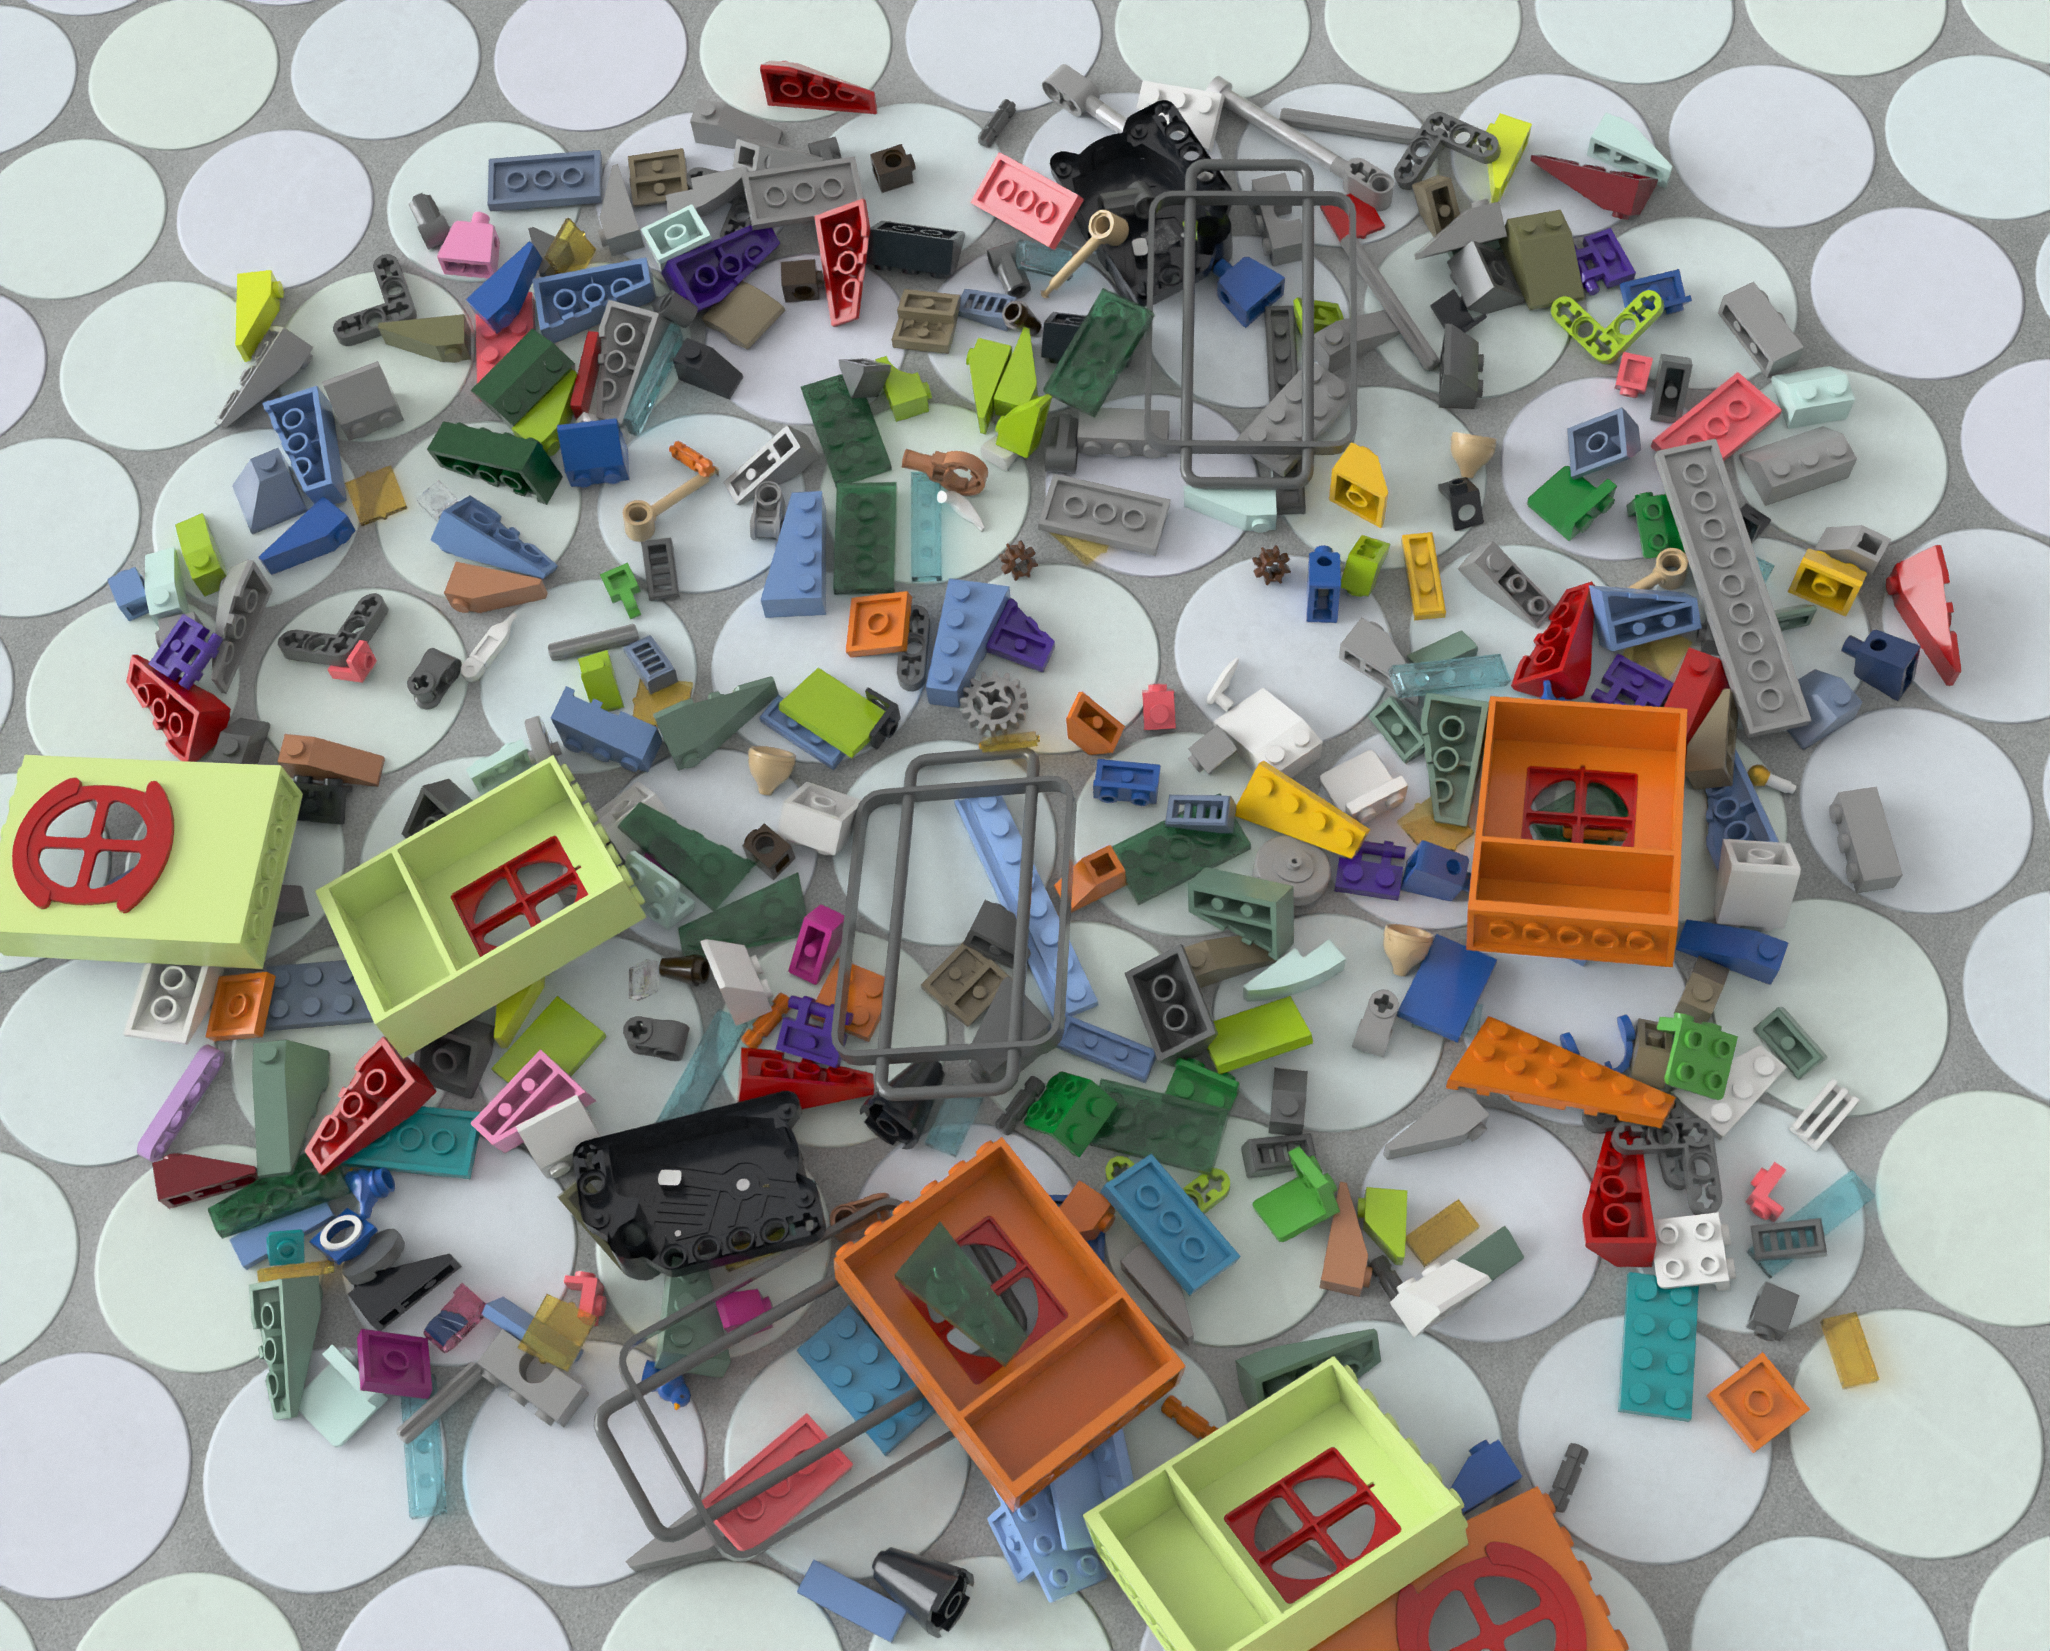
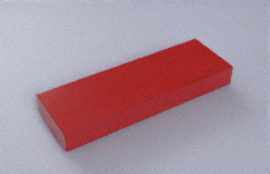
M588 331L570 402L576 421L583 412L589 413L600 368L598 354H601V338L599 337V332Z

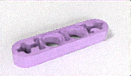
M209 1044L200 1048L141 1137L137 1146L138 1155L151 1162H156L163 1157L220 1070L225 1057L223 1051Z

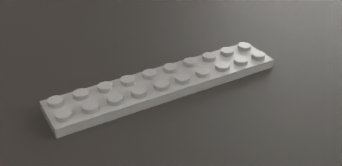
M1711 439L1656 451L1654 459L1746 737L1751 738L1809 725L1812 720L1717 440Z

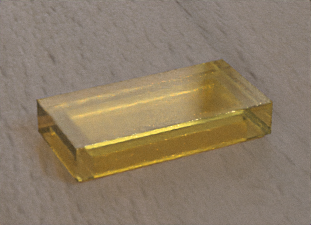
M1458 1199L1406 1236L1405 1243L1425 1268L1477 1231L1480 1226Z
M322 1260L260 1268L257 1271L258 1283L283 1278L335 1273L334 1262Z
M1857 1312L1822 1319L1820 1323L1842 1389L1878 1382L1880 1379Z

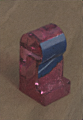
M463 1283L453 1292V1298L427 1324L423 1335L443 1353H447L455 1348L484 1318L481 1313L486 1303Z

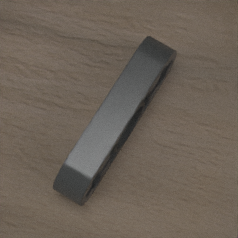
M919 605L911 606L908 644L917 642L922 645V649L917 654H909L906 651L898 652L897 678L901 688L906 691H917L923 687L926 681L930 619L928 611ZM917 616L920 617L917 627L918 633L913 632L911 622ZM909 663L914 664L916 675L913 677V680H907L910 672Z

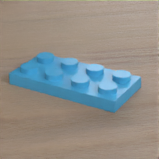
M1152 1154L1106 1183L1100 1191L1189 1296L1227 1270L1241 1257Z
M850 1305L797 1349L799 1355L855 1421L916 1386L900 1363ZM924 1397L865 1433L880 1451L887 1456L936 1411Z

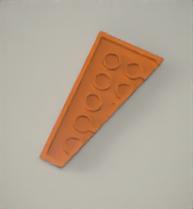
M1490 1016L1487 1017L1451 1073L1446 1085L1447 1089L1458 1090L1459 1086L1477 1089L1476 1094L1489 1096L1490 1092L1509 1095L1512 1101L1565 1110L1566 1106L1584 1109V1114L1597 1116L1598 1112L1616 1115L1619 1121L1657 1128L1663 1126L1676 1099L1672 1095Z

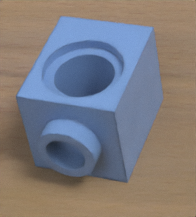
M136 567L123 570L107 579L117 606L128 621L149 613L145 595V579Z

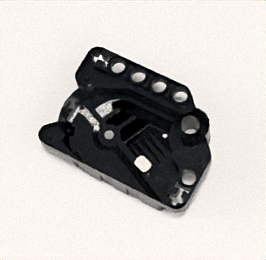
M1161 100L1130 115L1125 122L1122 133L1098 139L1086 147L1080 154L1067 151L1055 153L1050 159V169L1057 184L1084 199L1074 219H1076L1085 240L1088 241L1092 237L1089 232V221L1092 215L1099 211L1097 198L1101 193L1125 190L1136 181L1146 182L1155 197L1163 192L1185 191V175L1190 165L1198 160L1211 159V157L1176 106L1168 100ZM1160 113L1169 115V124H1167V120L1163 115H1159ZM1175 131L1185 133V136L1179 140H1174L1170 137L1171 133ZM1195 151L1199 154V157L1195 160H1187L1184 158V155L1187 152ZM1202 171L1213 174L1212 179L1208 181L1200 180L1197 175L1196 191H1232L1220 171ZM1184 205L1166 206L1156 214L1153 305L1183 290ZM1196 205V220L1198 224L1196 228L1195 284L1205 279L1210 271H1213L1218 261L1225 259L1229 262L1231 260L1233 242L1229 213L1232 205ZM1136 214L1123 216L1122 218L1126 220L1129 227L1128 236L1125 241L1118 246H1111L1107 243L1105 245L1101 244L1095 252L1106 272L1108 271L1113 278L1115 286L1128 304L1136 303L1138 306L1147 307L1149 218L1141 219ZM1173 274L1179 276V280L1176 283L1170 284L1173 280Z
M781 1091L579 1143L573 1151V1162L580 1212L585 1226L590 1232L608 1242L621 1270L627 1277L645 1281L654 1279V1277L661 1273L670 1277H681L819 1241L826 1232L821 1198L816 1184L807 1178L803 1163L804 1159L792 1131V1128L802 1115V1106L798 1096L791 1091ZM593 1152L592 1164L594 1169L589 1170L585 1159H587L588 1153ZM600 1180L603 1182L598 1192L587 1193L585 1191L590 1181ZM812 1220L814 1223L813 1230L807 1231L805 1228L806 1221ZM790 1224H794L796 1235L792 1234ZM781 1228L785 1230V1234L780 1240L771 1241L767 1239V1237L776 1233ZM750 1243V1245L745 1249L738 1250L734 1248L740 1245ZM716 1252V1254L710 1258L701 1257V1255ZM673 1256L684 1258L679 1265L675 1267L669 1266Z

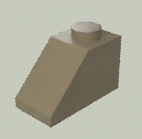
M1436 175L1412 184L1419 213L1432 236L1435 237L1460 215L1452 179Z
M1698 956L1674 1013L1690 1015L1695 1018L1694 1022L1699 1024L1708 1022L1723 990L1730 969Z
M1638 1018L1635 1032L1636 1039L1634 1040L1630 1063V1078L1653 1088L1664 1089L1665 1074L1672 1049V1035L1657 1030L1658 1022Z

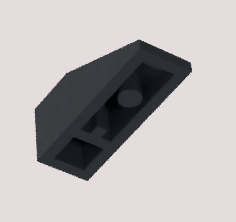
M449 1253L375 1272L377 1276L373 1280L364 1284L354 1285V1289L348 1295L370 1325L378 1331H382L462 1266Z

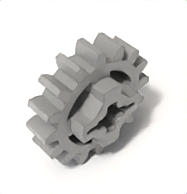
M997 670L993 671L992 677H987L985 672H982V680L979 682L974 678L970 679L972 688L964 687V698H960L961 708H963L962 716L963 719H968L969 728L972 729L978 726L979 735H983L986 730H989L991 737H995L996 732L1001 730L1004 736L1008 735L1007 728L1009 726L1017 730L1019 728L1017 719L1025 720L1024 710L1028 709V700L1025 699L1027 698L1026 689L1020 688V680L1015 679L1010 682V673H1005L1001 678L998 676ZM1008 692L1013 696L1015 703H1012V699L1007 697ZM974 704L977 705V709L981 710V715L975 711Z

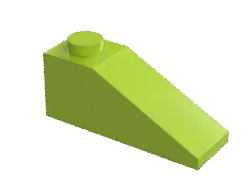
M1023 328L993 398L995 415L1006 416L1014 407L1039 397L1029 328Z
M978 338L975 347L970 348L968 351L966 365L970 367L980 433L986 434L995 411L993 398L1012 356V346Z
M572 369L511 428L515 437L524 439L530 437L538 440L549 457L555 455L560 449L557 425L570 424L574 415L570 402L577 377L576 371Z
M201 513L175 524L182 554L192 580L204 597L219 591L220 583L227 576L228 572L205 515Z

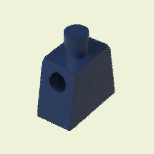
M1876 629L1871 631L1865 641L1849 635L1842 646L1841 652L1856 659L1854 675L1892 699L1899 701L1915 679L1921 646Z

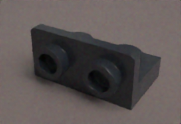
M294 775L293 782L303 793L297 817L298 821L330 824L345 823L346 795L352 792L353 786L343 785V779L324 778V783L313 782V776Z

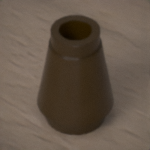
M1011 301L1004 307L1002 317L1007 327L1022 332L1024 327L1029 328L1030 336H1035L1040 332L1042 324L1025 302Z
M700 954L662 958L659 965V973L661 977L698 986L700 983L705 984L707 982L710 965L707 958H702Z

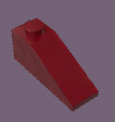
M172 1153L164 1156L163 1160L152 1163L157 1199L169 1209L266 1182V1178L259 1179L255 1166L195 1155Z

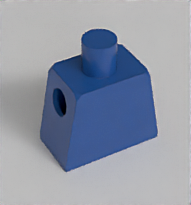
M1243 257L1234 266L1225 259H1221L1214 266L1213 273L1219 277L1217 296L1245 328L1264 313L1265 306H1272L1284 295L1285 277L1250 257Z
M1321 545L1316 547L1314 552L1309 553L1306 622L1337 623L1341 589L1340 554L1333 552L1329 546ZM1318 589H1328V595L1319 596Z
M1422 840L1406 862L1400 890L1445 901H1453L1461 890L1470 891L1471 873L1467 872L1469 858Z

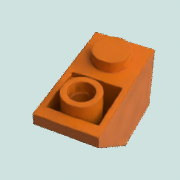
M1111 845L1082 858L1073 866L1071 913L1126 886L1125 869ZM1062 878L1054 885L1060 898Z

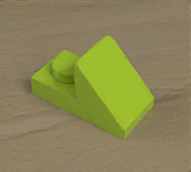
M1297 297L1293 300L1294 317L1302 338V298ZM1314 300V334L1334 322L1344 319L1338 303Z
M605 650L578 658L582 672L581 679L589 702L592 703L593 698L603 702L601 708L608 712L623 708L624 704L608 651Z

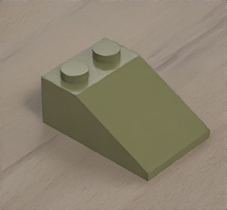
M1561 209L1507 219L1505 224L1507 236L1499 239L1498 242L1529 310L1551 307L1556 299L1563 296L1570 297L1576 302L1583 301L1585 296L1572 232Z

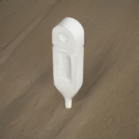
M512 613L508 620L492 626L471 652L470 657L462 664L460 671L467 682L478 681L507 644L510 638L512 622L517 617L515 613Z

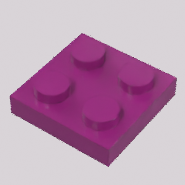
M361 1329L357 1337L360 1390L428 1399L433 1390L428 1338Z

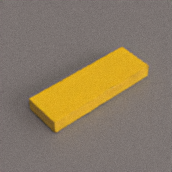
M1433 532L1402 535L1401 542L1414 621L1445 618L1446 609Z

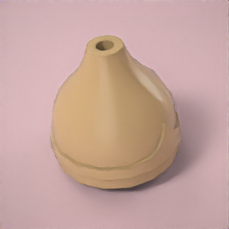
M1452 432L1451 453L1460 469L1461 477L1473 478L1476 472L1493 457L1497 439Z
M751 746L748 751V766L750 773L757 782L759 793L772 795L773 791L791 775L796 763V755L783 749L768 746Z
M1386 924L1384 929L1383 946L1392 964L1393 973L1398 976H1407L1408 972L1427 956L1433 942V934L1420 928L1402 924Z

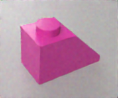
M820 904L804 917L789 966V973L814 985L820 982L841 945L844 924L843 914Z
M758 1289L736 1291L715 1302L723 1327L727 1333L773 1308L770 1297L763 1298ZM771 1324L757 1333L773 1328V1325Z

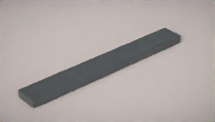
M1294 305L1265 306L1264 308L1269 403L1298 373ZM1302 458L1284 478H1293L1301 474ZM1273 471V477H1282ZM1305 488L1276 490L1277 515L1305 514Z

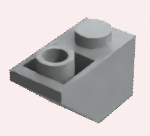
M1863 525L1827 527L1814 550L1825 552L1831 558L1843 563L1857 566L1860 570L1867 572L1865 579L1869 581L1891 539Z

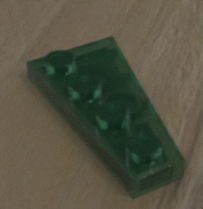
M639 802L617 827L713 912L757 864L748 858L744 859L733 853V850L722 844L718 845L703 837V834L693 829L689 830L678 824L676 820L642 802Z
M941 1222L936 1225L895 1273V1279L1004 1367L1010 1363L1028 1341V1335Z

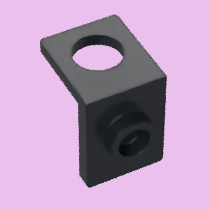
M1455 289L1449 291L1430 305L1444 329L1446 324H1453L1466 333L1487 318L1486 314L1472 318Z
M1467 477L1438 484L1439 491L1450 502L1453 529L1455 531L1484 523L1479 489ZM1464 505H1473L1475 508L1473 517L1469 520H1461L1459 518V510Z
M1746 503L1740 508L1751 544H1753L1769 525L1771 519Z
M867 687L865 690L866 698L886 711L869 733L872 747L878 750L886 738H891L894 735L901 716L898 704Z

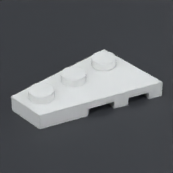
M1143 80L1137 109L1140 111L1161 100L1172 102L1202 146L1212 152L1225 96L1222 93ZM1163 113L1159 114L1165 117V119L1167 120V124L1170 123L1169 115H1164ZM1176 131V132H1178L1179 134H1181L1182 136H1185V133H1184V132H1182V131Z
M1759 1045L1732 1060L1725 1094L1721 1100H1713L1679 1088L1671 1091V1093L1679 1098L1682 1109L1690 1116L1707 1121L1712 1127L1714 1136L1721 1141L1785 1071L1787 1066Z

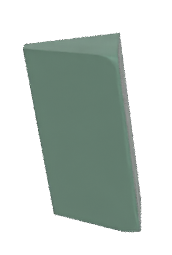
M1802 604L1774 611L1780 629L1784 631L1810 625L1817 608L1814 605Z
M1461 630L1408 654L1407 659L1421 682L1475 658L1478 646Z
M1390 696L1368 715L1405 764L1425 753L1421 726L1399 698Z
M1777 1007L1753 1028L1798 1080L1828 1058L1784 1007Z
M1504 1225L1456 1259V1261L1488 1275L1493 1281L1523 1260L1524 1255L1510 1231Z

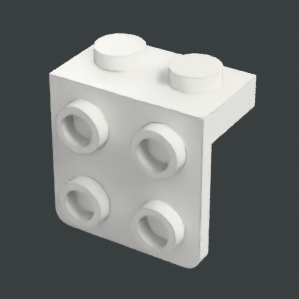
M1368 750L1320 776V783L1335 807L1361 824L1371 821L1386 810H1392L1400 806L1406 799L1408 784L1403 776L1400 775L1393 779L1373 750Z
M1719 1212L1653 1220L1657 1241L1654 1263L1657 1283L1660 1288L1670 1289L1715 1284L1717 1291L1731 1290L1730 1279H1736L1733 1258H1726L1724 1245H1731L1728 1224L1721 1225Z

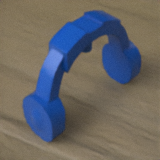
M1627 1014L1617 1018L1618 1028L1625 1048L1623 1060L1614 1069L1610 1061L1604 1062L1605 1067L1621 1074L1630 1066L1629 1062L1633 1053L1632 1041L1636 1039L1634 1027ZM1570 1032L1561 1034L1560 1043L1562 1048L1580 1055Z

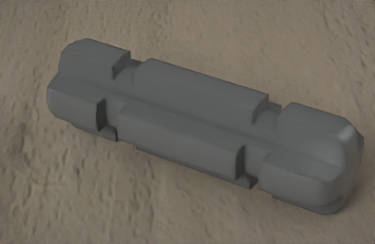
M1005 99L998 107L999 109L994 112L985 125L986 128L982 129L978 135V143L986 148L992 146L996 140L995 138L1000 135L1009 122L1008 119L1016 112V104L1013 101Z
M1030 1076L1024 1084L1025 1089H1020L1005 1109L1006 1114H1001L997 1119L995 1125L1000 1132L1007 1136L1010 1135L1016 1128V1122H1020L1029 1107L1035 1102V1097H1039L1045 1090V1084L1039 1078Z
M1381 1255L1372 1260L1369 1267L1373 1268L1372 1272L1375 1277L1379 1276L1380 1285L1392 1301L1399 1294L1396 1288L1403 1282L1396 1271L1391 1270L1392 1265L1387 1257Z
M1569 1444L1564 1455L1567 1457V1460H1562L1552 1488H1555L1554 1492H1549L1556 1512L1564 1513L1570 1501L1567 1496L1568 1494L1572 1496L1582 1472L1580 1465L1585 1464L1589 1455V1451L1579 1444Z

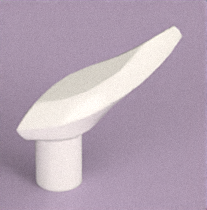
M955 491L938 492V502L949 504L959 516L973 523L981 532L985 529L974 507L961 494Z
M1235 658L1223 670L1207 696V704L1212 705L1216 703L1226 712L1233 706L1234 702L1224 692L1229 687L1230 680L1236 671L1239 662L1238 658Z

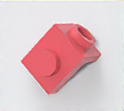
M1623 352L1614 389L1620 390V395L1637 398L1638 394L1644 395L1653 358Z
M359 640L346 660L348 666L330 665L328 672L333 679L363 683L377 660L367 641Z
M1149 684L1148 690H1142L1144 730L1176 729L1174 690L1167 689V684Z
M1776 1162L1773 1163L1768 1171L1763 1167L1759 1170L1750 1183L1756 1188L1745 1201L1751 1206L1750 1209L1755 1215L1764 1220L1769 1219L1772 1222H1775L1784 1211L1781 1205L1768 1197L1771 1190L1786 1171L1785 1168Z
M578 1271L575 1272V1276L565 1275L564 1283L570 1290L582 1291L578 1311L579 1320L584 1325L598 1326L599 1316H604L606 1310V1296H603L604 1285L598 1278H595V1274L590 1272Z

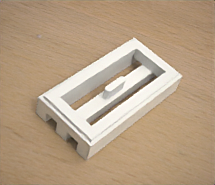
M1833 1078L1789 1128L1790 1131L1815 1151L1819 1149L1860 1101L1856 1096H1850L1846 1088H1840L1837 1085L1838 1082ZM1830 1092L1836 1095L1807 1130L1803 1131L1800 1126ZM1840 1101H1844L1847 1104L1817 1140L1813 1139L1811 1135Z

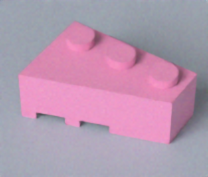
M540 1049L470 1124L493 1146L506 1153L524 1143L516 1128L517 1125L575 1095L579 1097L585 1107L596 1102V1100Z

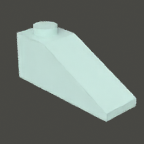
M1605 113L1590 138L1587 156L1626 172L1657 178V185L1666 188L1673 166L1632 123L1625 121L1621 117Z
M1184 486V507L1244 531L1263 533L1269 530H1276V490L1198 489Z
M175 547L145 555V595L149 615L158 627V619L189 613Z

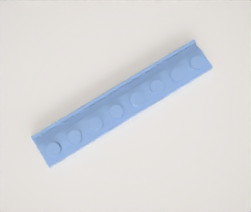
M989 796L965 798L960 801L959 799L955 800V807L999 903L1006 910L1014 913L1017 919L1022 838L1003 797ZM1033 863L1028 939L1031 955L1027 960V964L1054 1021L1059 917ZM1070 940L1065 1018L1067 1015L1075 1016L1098 1006V1000Z

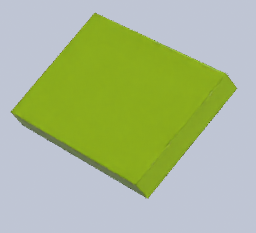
M819 667L779 703V711L850 758H853L870 742L869 733L886 712Z
M556 996L491 1069L506 1083H509L541 1049L568 1075L572 1076L607 1036L559 996Z
M1291 996L1213 1021L1218 1035L1207 1047V1051L1220 1075L1313 1044V1038Z

